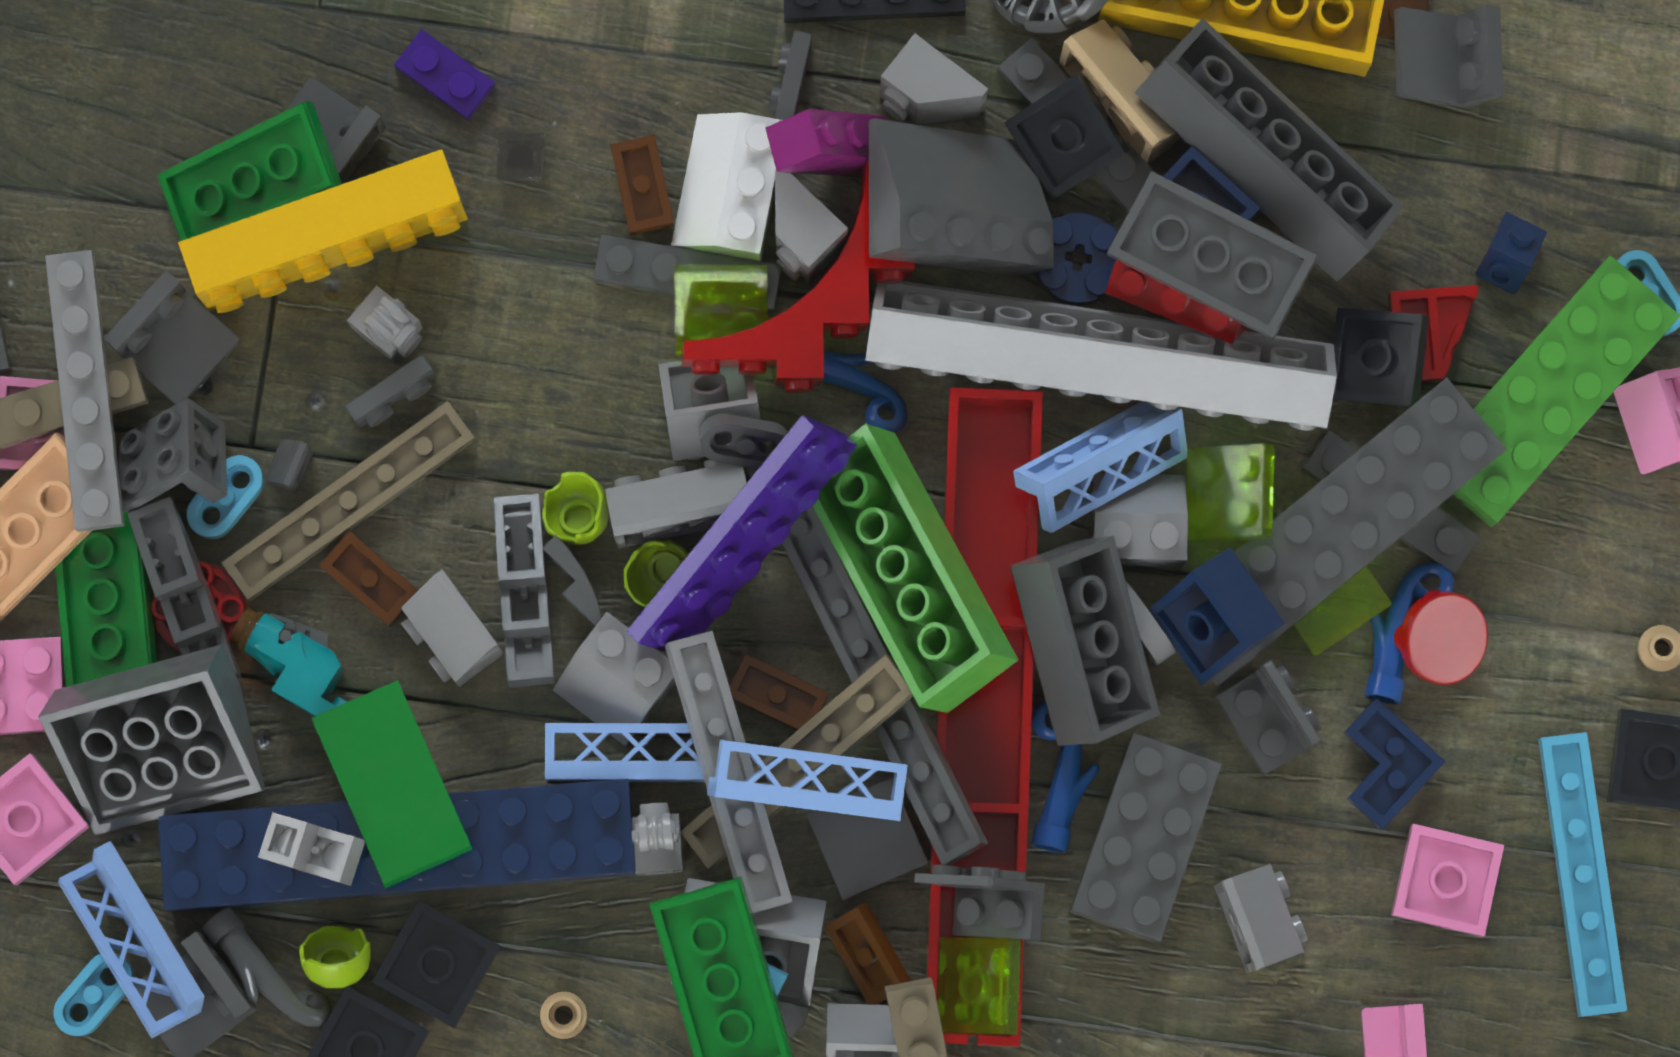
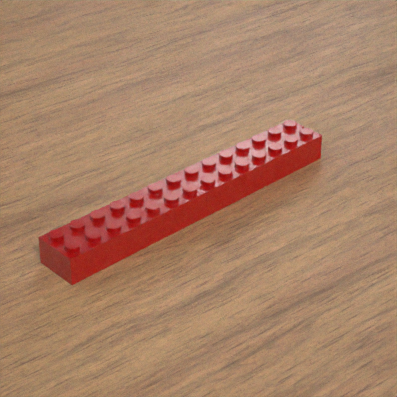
M950 387L948 395L943 522L1018 658L1016 663L949 713L936 711L935 738L988 842L987 845L951 865L964 869L988 867L1006 871L1026 872L1034 654L1010 566L1037 555L1039 506L1037 496L1016 487L1013 471L1041 456L1043 391ZM932 844L930 874H932V865H942ZM930 885L926 978L931 977L933 981L945 1044L967 1045L968 1036H976L975 1046L1020 1047L1024 940L952 935L955 888Z

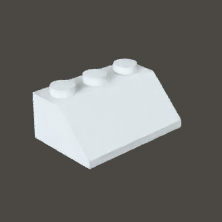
M742 112L697 115L671 246L762 261L775 195L776 170L765 127L782 120Z

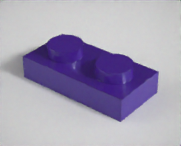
M422 29L394 64L396 70L467 121L471 119L495 87L493 80Z

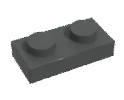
M794 31L791 44H782L777 69L785 71L781 87L773 86L768 106V113L775 114L774 119L784 120L797 114L812 48V34Z
M421 354L345 407L360 428L366 424H369L370 427H375L388 419L394 412L391 407L404 398H407L408 401H413L425 394L432 387L430 381L436 375Z

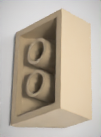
M1103 19L1071 35L1064 41L1059 65L1070 78L1081 72L1083 73L1119 133L1149 165L1179 141L1181 137L1157 113L1151 111L1145 102L1134 93L1155 70L1154 67L1146 60L1140 63L1129 50L1132 48V44L1127 35L1118 26L1111 28Z

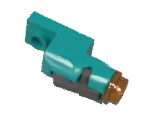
M251 608L245 610L236 623L230 640L238 644L239 651L255 658L274 677L277 673L280 674L272 688L274 693L313 716H317L347 702L338 696L335 697L332 703L327 701L345 670L335 652L329 648V635L327 633L274 613L269 615L262 609L258 612Z

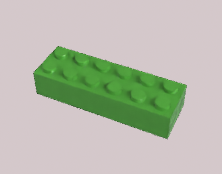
M1610 255L1474 407L1476 413L1503 443L1507 451L1454 493L1453 496L1492 528L1678 320L1680 315Z
M865 424L849 436L857 446L849 455L846 466L839 473L833 475L820 490L819 498L813 505V508L918 706L949 713L1016 663L1018 658L896 434Z

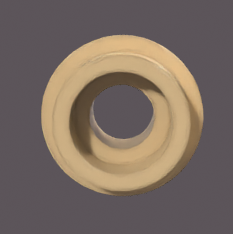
M1665 625L1653 626L1641 635L1637 646L1638 655L1642 663L1647 668L1657 672L1669 671L1679 665L1680 634L1675 629ZM1657 640H1664L1668 643L1670 651L1667 656H1660L1656 653L1654 646Z
M557 992L549 996L543 1003L540 1011V1020L543 1028L551 1036L568 1039L576 1036L583 1030L587 1021V1009L584 1002L577 995L570 992ZM562 1006L569 1007L573 1012L572 1020L565 1025L559 1024L555 1018L557 1009Z

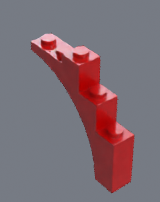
M869 159L866 160L862 168L859 206L850 237L838 260L816 287L787 311L754 328L720 338L684 341L681 348V367H692V373L697 375L719 374L720 367H738L739 374L760 375L766 373V367H774V386H785V392L809 393L813 391V386H820L824 379L823 331H830V337L849 339L858 337V331H865L870 323L869 277H875L876 283L899 284L903 282V277H910L915 269V263L869 257Z

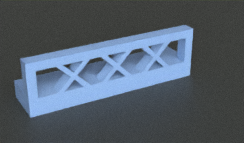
M1141 401L1014 470L1016 487L1037 496L1042 529L1053 533L1188 458L1182 409L1178 407L1174 410H1163L1152 406L1150 402ZM1169 434L1171 449L1160 456L1155 455L1163 436ZM1136 451L1139 452L1140 455L1132 471L1125 475L1121 474L1128 456ZM1102 470L1106 473L1098 489L1091 494L1086 493L1094 474ZM1067 489L1070 490L1071 493L1063 509L1056 512L1054 496Z
M545 723V780L547 782H591L629 779L630 782H705L697 754L690 748L693 745L692 738L685 743L677 735L691 734L688 723ZM555 733L576 734L588 746L574 761H555ZM583 734L601 735L591 743ZM609 734H623L635 746L621 761H609L596 748ZM630 734L648 735L638 743ZM656 734H669L681 746L668 761H656L643 748ZM593 751L602 761L583 760ZM640 751L648 761L630 760ZM687 752L695 761L677 760Z
M720 740L715 777L709 776L707 795L900 821L908 765ZM731 751L748 753L760 768L745 781L727 779ZM758 754L774 756V758L765 765ZM785 758L795 759L806 774V776L791 787L781 786L770 772L774 766ZM805 761L819 762L821 764L811 771ZM831 764L841 765L852 780L838 793L827 792L816 777ZM851 767L865 768L867 770L857 776ZM878 770L894 772L891 800L873 798L862 782ZM765 775L771 784L757 783L755 781ZM811 781L817 790L803 789L802 787ZM857 787L863 796L849 795L848 793Z
M111 841L94 849L92 862L59 878L58 884L151 1039L201 1013L205 996ZM96 874L105 888L102 902L99 903L81 898L74 885ZM109 896L116 907L107 905ZM89 910L98 912L96 921ZM104 914L121 918L128 926L125 942L104 936L100 929ZM132 935L136 939L139 946L130 944ZM113 949L122 951L119 959ZM127 953L148 959L152 966L148 981L128 976L123 968ZM156 974L162 984L153 982ZM136 988L145 990L143 999ZM150 991L169 996L178 1010L155 1021L146 1006Z

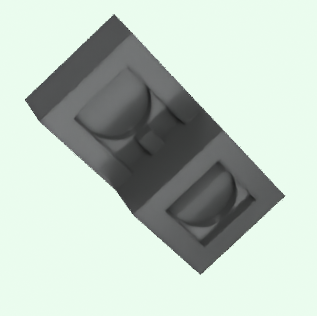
M555 535L543 547L544 553L573 581L562 593L565 600L595 627L601 620L602 613L594 590L576 558Z

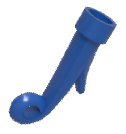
M824 351V379L822 382L873 399L866 409L865 418L867 424L894 432L895 434L902 430L906 424L908 414L906 404L899 393L887 383L854 367L871 362L865 361L866 353L841 354ZM882 408H888L893 418L884 420L880 418L878 411Z
M1427 562L1417 565L1404 576L1393 596L1385 622L1376 604L1369 605L1368 612L1373 630L1374 658L1372 673L1368 675L1364 696L1371 700L1378 698L1385 704L1398 705L1401 703L1405 681L1402 680L1404 660L1401 650L1397 649L1394 644V633L1402 625L1407 612L1413 606L1415 596L1420 599L1429 592L1421 584L1427 578H1437L1441 583L1440 587L1436 590L1453 591L1454 578L1452 573L1439 563Z
M1045 700L1033 709L1031 726L1040 738L1056 741L1054 730L1047 727L1044 722L1045 715L1049 714ZM1082 744L1061 745L1044 809L1039 823H1035L1031 846L1055 853H1067L1071 836V830L1069 829L1075 810L1087 787L1100 770L1098 764H1092L1079 776Z

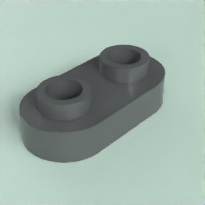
M721 413L707 418L702 423L699 429L701 450L707 458L716 462L759 469L788 431L776 422ZM720 432H727L726 434H723V435H718V434H717V433H720ZM763 439L772 440V441L767 442V443H762V442H760V441L763 440Z

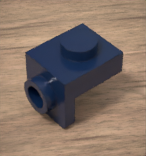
M1506 211L1475 275L1511 294H1516L1533 266L1547 231Z

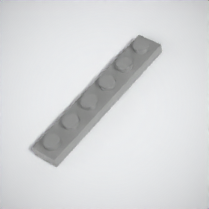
M92 250L46 255L75 530L83 532L122 527L125 525L95 254Z
M713 631L668 642L665 645L707 789L709 776L715 777L720 740L746 743ZM731 751L727 779L745 781L755 773L750 755L744 752ZM709 796L733 879L742 876L752 913H758L793 902L764 803Z

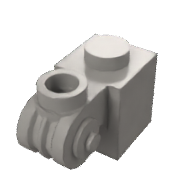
M377 285L347 319L350 327L393 363L400 355L404 358L408 357L422 340V336L419 333L423 327L419 319L405 309V305L399 299H393Z
M668 803L640 805V815L632 817V841L634 842L637 876L684 872L679 813L670 814Z

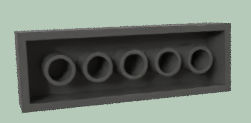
M1203 18L1172 49L1134 92L1145 102L1151 111L1157 113L1169 124L1184 142L1193 146L1260 207V211L1277 225L1287 238L1293 240L1298 246L1316 254L1317 260L1315 264L1320 269L1326 271L1336 282L1370 252L1404 207Z

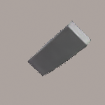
M536 493L493 497L498 581L501 594L509 688L555 684L540 495Z
M170 496L127 513L154 595L161 602L174 644L180 648L182 655L222 644L237 679L241 678L208 583L173 498Z

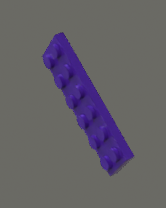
M802 415L626 632L638 644L666 652L665 645L668 642L704 633L717 617H720L729 609L732 604V598L744 583L757 575L762 561L771 550L788 537L790 527L802 512L808 510L816 503L820 490L829 479L846 466L849 455L856 448L857 444L845 433Z

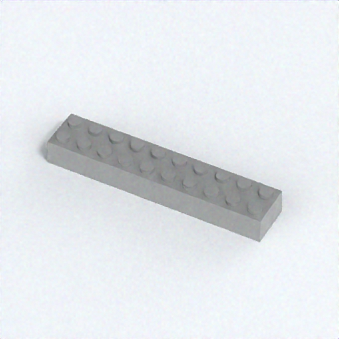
M906 281L899 284L877 283L865 361L875 362L878 367L890 370L906 366L920 368L923 373L931 376H945L948 373L967 375L969 380L978 383H991L994 379L1009 381L1014 386L1026 390H1035L1040 388V386L1058 389L1062 394L1074 397L1091 393L1104 395L1107 400L1115 403H1129L1132 400L1150 402L1152 406L1163 410H1174L1178 406L1193 408L1198 413L1210 417H1220L1227 413L1241 415L1243 419L1258 424L1268 423L1270 420L1288 422L1291 427L1300 430L1328 427L1337 379L1334 344L1282 336H1275L1274 340H1271L1260 333L1244 331L1233 344H1230L1173 320Z

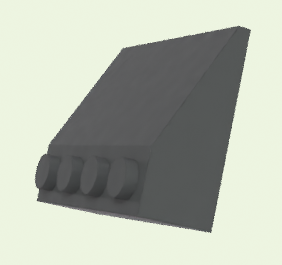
M881 119L869 120V257L1020 277L1054 268L1053 220L1039 179L1014 139Z
M222 644L57 689L53 692L38 716L95 835L158 819V816L174 815L261 792L265 787L241 686Z

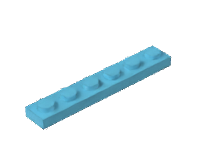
M1587 732L1542 737L1538 739L1577 1015L1578 1017L1625 1012L1627 1011L1588 735Z

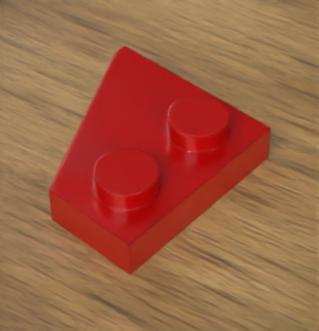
M1478 285L1389 292V312L1423 314L1430 317L1422 383L1442 382L1445 379L1455 348L1460 341L1466 320L1479 292Z

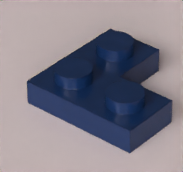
M1378 698L1374 699L1343 733L1377 764L1346 799L1379 830H1383L1446 762Z

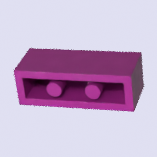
M808 109L765 127L776 171L844 177L858 176L862 174V168L866 160L869 159V120H887V118L882 115Z

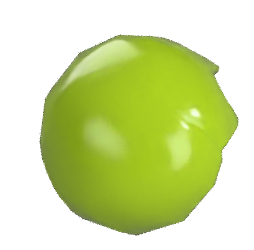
M585 472L562 473L561 481L554 488L545 491L542 521L547 533L552 537L556 535L564 545L571 546L590 543L606 529L610 513L605 489L598 481Z
M661 538L645 542L633 551L623 571L624 587L635 603L646 608L689 555L690 552L686 546L668 538Z
M323 926L310 933L299 947L302 969L312 982L323 988H345L357 983L367 972L371 960V942L367 941L361 928L352 931L343 926Z

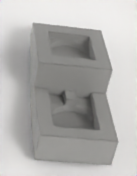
M272 812L258 858L351 886L365 840Z

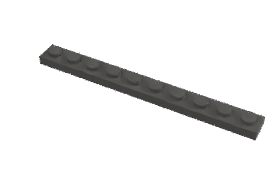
M745 467L751 479L758 469ZM812 506L808 510L803 511L793 523L788 537L782 543L853 683L884 655H890L891 653ZM913 696L877 727L875 731L892 763L908 765L905 791L941 864L951 866L987 845L988 842L921 708Z

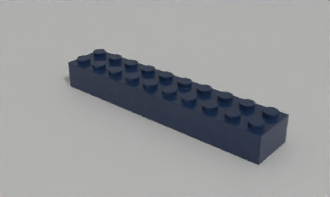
M629 779L448 793L473 850L386 889L366 843L364 844L351 886L258 858L272 812L364 840L347 801L158 816L164 910L177 913L226 909L229 907L239 908L637 876L634 842L632 841L633 809L631 783Z

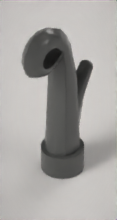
M230 907L217 913L204 925L201 932L215 949L221 948L240 977L249 1003H256L259 997V990L265 998L286 1016L303 1026L318 1027L326 1023L332 1012L327 996L315 989H305L295 995L243 929L245 924Z

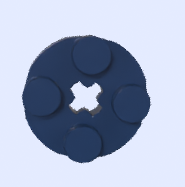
M1070 213L1052 219L1054 268L1034 273L1037 280L1048 291V294L1060 303L1084 306L1098 301L1099 298L1107 295L1105 291L1116 261L1107 254L1118 233L1116 228L1101 218L1087 213ZM1075 248L1084 249V254L1091 257V264H1083L1081 271L1073 270V263L1065 260L1066 253H1073Z

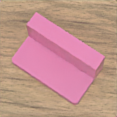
M1680 367L1655 371L1618 386L1613 393L1640 473L1648 474L1679 463Z
M1423 1004L1373 1007L1361 1010L1364 1057H1427Z

